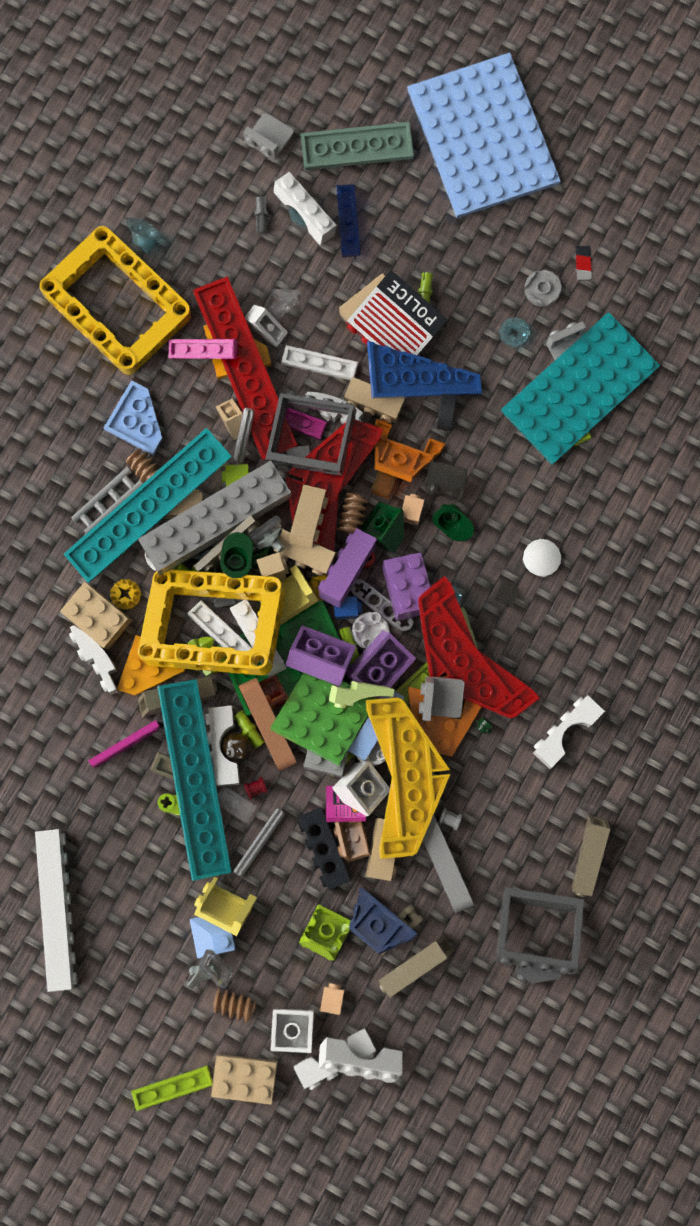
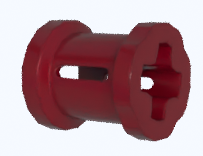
M259 777V780L249 784L244 783L249 799H253V796L263 792L265 794L268 793L263 777Z

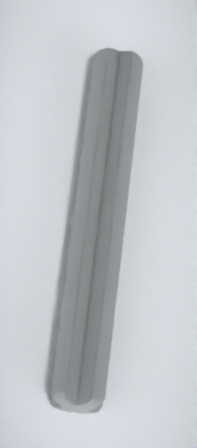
M277 808L238 863L234 869V873L242 877L281 822L285 816L282 810Z

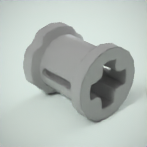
M444 807L438 824H445L457 831L462 814L457 815L449 812Z

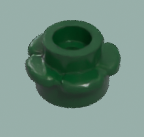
M484 717L477 720V728L483 734L491 733V730L494 728L491 722Z

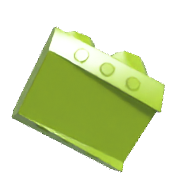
M318 905L299 943L328 960H335L350 930L351 921Z

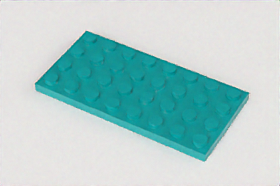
M608 312L500 411L545 459L553 465L659 368L660 365Z

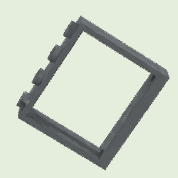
M293 392L291 394L280 393L266 460L268 462L272 461L274 465L343 476L357 413L355 406L346 401L341 403L334 402L330 398L319 400L311 395L301 397ZM288 405L348 415L337 463L278 453Z
M505 887L502 898L495 962L506 964L505 966H512V964L520 965L523 969L539 968L542 972L558 971L562 975L575 974L579 962L584 899ZM517 903L574 912L575 924L571 961L504 951L509 904Z

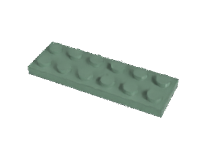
M409 122L300 133L304 170L413 159Z

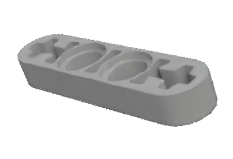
M361 579L355 581L351 588L353 596H357L358 600L374 612L379 613L397 630L401 632L411 630L413 626L412 618H408L409 626L402 628L400 621H392L395 619V615L388 617L384 614L386 607H392L391 601ZM363 585V591L367 593L369 589L371 592H369L366 598L363 599L362 597H364V593H362L361 591L356 593V588L354 586ZM370 596H378L380 599L377 605L370 604Z

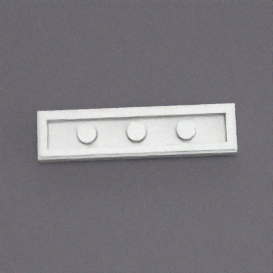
M288 345L285 347L281 362L282 365L350 381L352 377L355 378L358 368V362Z
M202 601L187 613L221 647L234 648L239 651L251 650V647Z

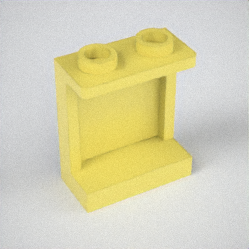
M297 565L290 568L293 575L281 582L286 590L280 625L319 601ZM274 587L271 592L276 591L278 587Z
M214 877L211 883H206L202 891L204 895L198 896L194 904L197 907L194 915L237 936L250 914L257 897L250 894L247 900H244L217 886L218 878Z

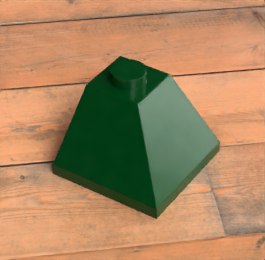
M378 501L360 529L377 538L376 545L394 553L404 539V511Z

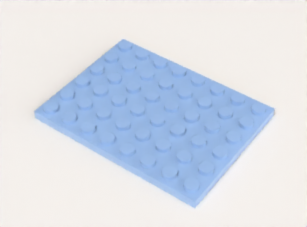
M510 53L408 86L407 90L456 218L560 184V178Z

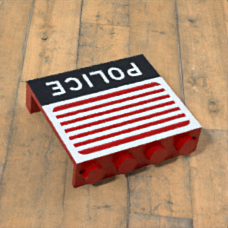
M390 270L346 321V324L348 325L347 329L355 335L357 333L362 337L361 341L366 346L367 342L371 341L381 346L391 347L397 351L418 355L447 319L397 274Z

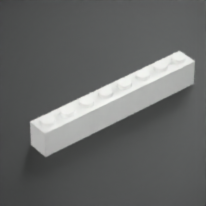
M60 829L35 832L47 991L74 989V985L77 984V974L73 972V964L76 963L75 953L71 949V944H74L73 932H70L69 925L72 924V913L68 912V904H71V897L66 887L69 884L68 872L65 873V865H67L68 859L67 853H64L63 845H66V836Z

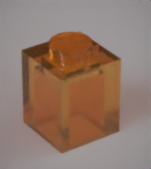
M378 471L371 494L389 500L397 477Z

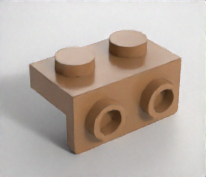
M363 821L335 822L334 834L339 839L340 846H338V851L341 857L351 862L371 855Z

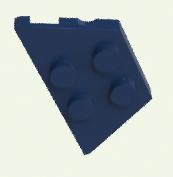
M362 887L359 889V898L357 905L355 904L354 916L351 919L349 929L379 955L418 937V934L367 891Z

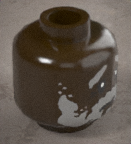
M231 733L228 738L225 737L223 753H226L228 758L245 759L247 753L251 754L252 742H248L247 735Z

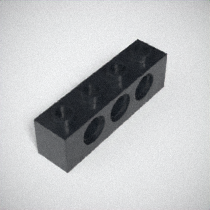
M321 807L300 815V821L297 823L301 833L306 832L308 839L305 840L308 850H313L315 857L312 860L315 868H320L322 876L319 878L323 888L328 887V890L350 882ZM313 826L321 828V834L317 837L310 834V829ZM321 844H326L329 847V851L325 855H320L317 851L318 846ZM328 862H333L336 865L334 873H327L325 871V865Z

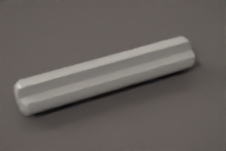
M245 408L243 411L234 452L235 461L243 462L255 413L251 408Z

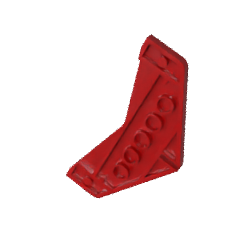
M355 419L343 476L292 468L287 472V474L303 479V482L286 477V484L291 492L289 505L292 525L303 485L326 490L325 497L328 498L326 509L322 508L321 514H324L322 525L317 527V530L320 531L318 541L313 543L334 552L339 494L378 443L383 429ZM346 423L305 458L337 463Z
M445 576L418 597L429 677H439L446 672L447 674L442 678L462 679L464 681L463 699L508 718L516 717L539 699L533 689L476 648L453 587Z

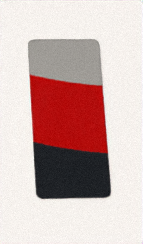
M576 246L577 280L592 279L590 246Z

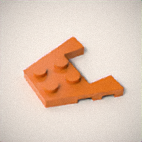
M378 419L375 421L374 426L383 429L382 436L375 445V469L411 482L444 449L445 443L429 438L424 451L387 439L392 424Z
M408 687L410 711L438 753L452 757L482 706L464 700L460 719L431 715V720L425 721L422 720V714H419V703L423 702L424 695H421V689Z

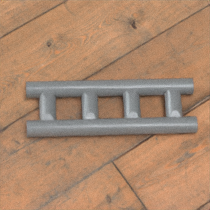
M128 467L120 472L71 517L75 523L80 519L87 526L84 530L86 534L143 484L140 480L135 484L128 477L132 473ZM123 481L129 490L120 496L114 488ZM109 494L116 502L107 509L100 501ZM93 507L102 514L94 522L86 515Z

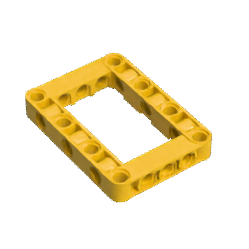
M105 226L96 228L43 278L39 285L43 296L126 375L134 374L191 319L188 303ZM102 236L108 237L104 241L99 240ZM104 254L166 312L157 322H153V326L144 335L141 334L140 338L131 347H123L117 341L115 335L100 321L97 322L74 296L71 297L66 292ZM129 260L134 261L131 265H125ZM153 285H159L157 290L151 289ZM54 286L52 291H46L48 287ZM181 309L186 311L182 315L177 314V312ZM80 311L79 315L72 316L73 312ZM100 336H106L105 340L98 341ZM127 360L133 361L130 366H124V363Z
M169 570L160 576L156 571L153 575L138 655L150 666L266 675L273 668L286 590L276 577L245 575L241 578H231L224 573ZM204 582L202 586L198 587L199 583ZM241 584L238 589H234L236 585ZM274 587H278L276 591L271 592ZM174 595L262 601L260 611L257 614L259 619L257 630H254L255 641L253 648L249 649V651H239L234 648L213 646L211 648H202L197 645L176 643L174 645H165ZM150 651H153L150 656H147ZM190 654L187 659L183 660L185 655ZM227 657L225 662L220 663L222 658ZM265 660L262 665L257 666L259 661Z

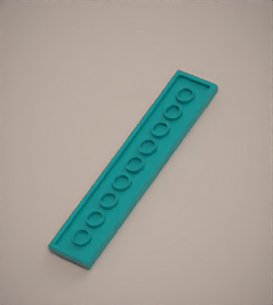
M208 428L204 429L63 555L82 577L90 583L135 544L140 537L144 536L227 463L232 456Z
M197 679L157 686L191 879L195 881L231 873Z

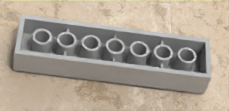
M269 461L140 537L138 540L161 576L228 536L250 515L258 518L289 500L291 492L272 461Z

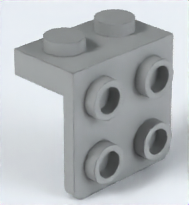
M264 113L253 129L247 126L243 132L244 141L247 145L254 147L263 155L273 160L278 157L294 134L292 128L268 113Z
M583 321L580 323L573 322L562 331L557 329L550 333L546 344L554 360L583 335L586 329Z
M426 676L425 683H421V695H424L423 702L419 703V714H422V720L430 721L431 715L460 717L464 681L462 679Z

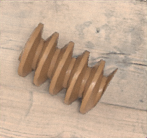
M141 448L132 453L126 460V463L131 466L132 471H136V476L140 477V481L144 483L158 471L155 470L158 464L154 463L151 465L150 463L153 461V458L146 459L149 453L148 451L141 453Z
M346 493L348 498L344 499V503L347 505L342 507L345 512L341 513V518L343 519L339 521L342 527H338L337 530L344 534H354L355 530L359 529L357 525H363L359 518H365V515L360 512L367 510V508L362 506V504L369 501L358 494Z
M219 987L213 1004L214 1013H218L221 1009L222 1015L225 1016L229 1011L230 1018L237 1014V1020L240 1021L244 1016L245 1023H248L254 1013L257 999L253 1004L251 1003V997L243 1001L242 994L236 999V992H233L229 997L228 990L221 994Z

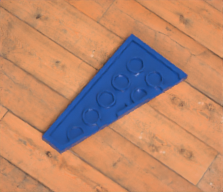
M367 342L372 399L442 396V394L454 396L480 395L482 393L480 374L460 368H453L447 366V364L437 363L408 352L397 351L388 346L375 344V342Z

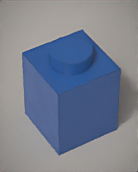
M357 596L346 597L340 608L334 606L335 620L358 618V613H362L361 601L357 602Z

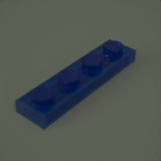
M355 184L336 185L342 258L360 256Z

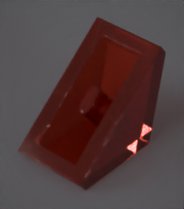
M276 675L259 682L271 709L286 703L288 696Z

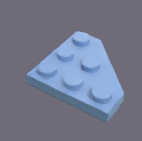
M131 380L104 426V430L139 449L142 448L145 452L148 451L150 455L154 456L163 439L150 394L147 388Z

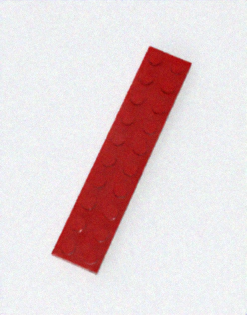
M227 276L193 290V293L212 339L237 340V359H221L242 412L245 408H251L255 412L250 432L262 461H265L279 400ZM286 418L278 449L279 454L285 453L293 447H298Z

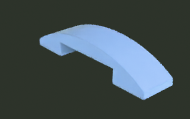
M394 691L393 697L382 696L380 699L401 698L403 700L404 696ZM369 717L349 749L350 753L364 761L378 740Z

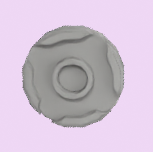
M535 271L526 280L525 295L536 306H550L559 299L562 291L561 281L551 271Z

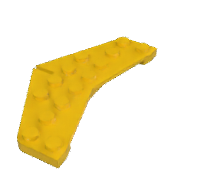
M401 698L365 700L366 711L392 776L379 846L380 859L413 856L419 850L450 774L432 776V772L450 769Z

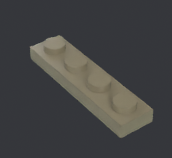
M250 515L231 533L240 532L246 536L248 534L251 535L258 529L257 526L260 524V521ZM224 539L194 565L198 572H210L215 568V564L221 559Z

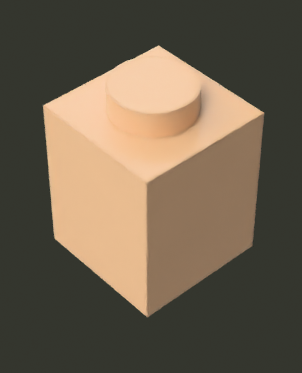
M415 494L405 496L402 507L405 523L418 526L424 503L420 496Z
M329 983V987H324L320 1011L340 1015L344 990L340 989L341 985Z

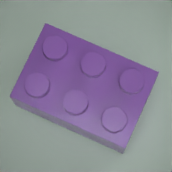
M421 553L384 560L382 570L396 621L420 616L418 597L430 587Z
M302 625L290 648L285 666L341 686L356 646Z
M382 630L352 663L346 675L352 681L391 687L416 658L391 633ZM374 696V698H376V699H380V698L382 697V696Z

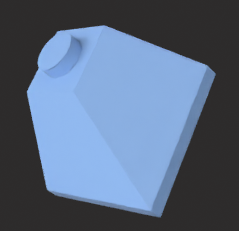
M200 917L190 919L197 958L236 950L233 934Z

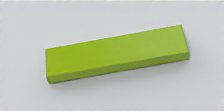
M207 1065L132 1090L131 1093L136 1110L138 1111L213 1086V1080Z

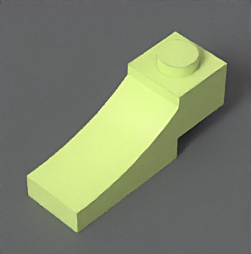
M352 681L351 688L332 685L329 701L335 703V707L346 709L347 705L353 706L354 702L374 696L393 697L394 689Z

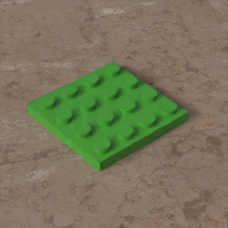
M303 673L270 729L340 766L368 718L365 700H374L376 698L368 697L354 702L353 706L347 705L346 709L335 707V703L330 702L329 698L332 685H337ZM342 681L341 686L338 687L351 688V685Z

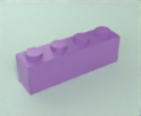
M356 529L354 534H349L345 549H340L336 564L330 566L327 572V579L322 580L318 587L319 598L338 608L342 605L376 547L377 538L359 529Z

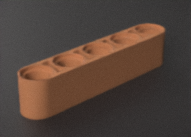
M257 678L239 685L279 772L296 764L297 762L286 739L270 729L276 718Z

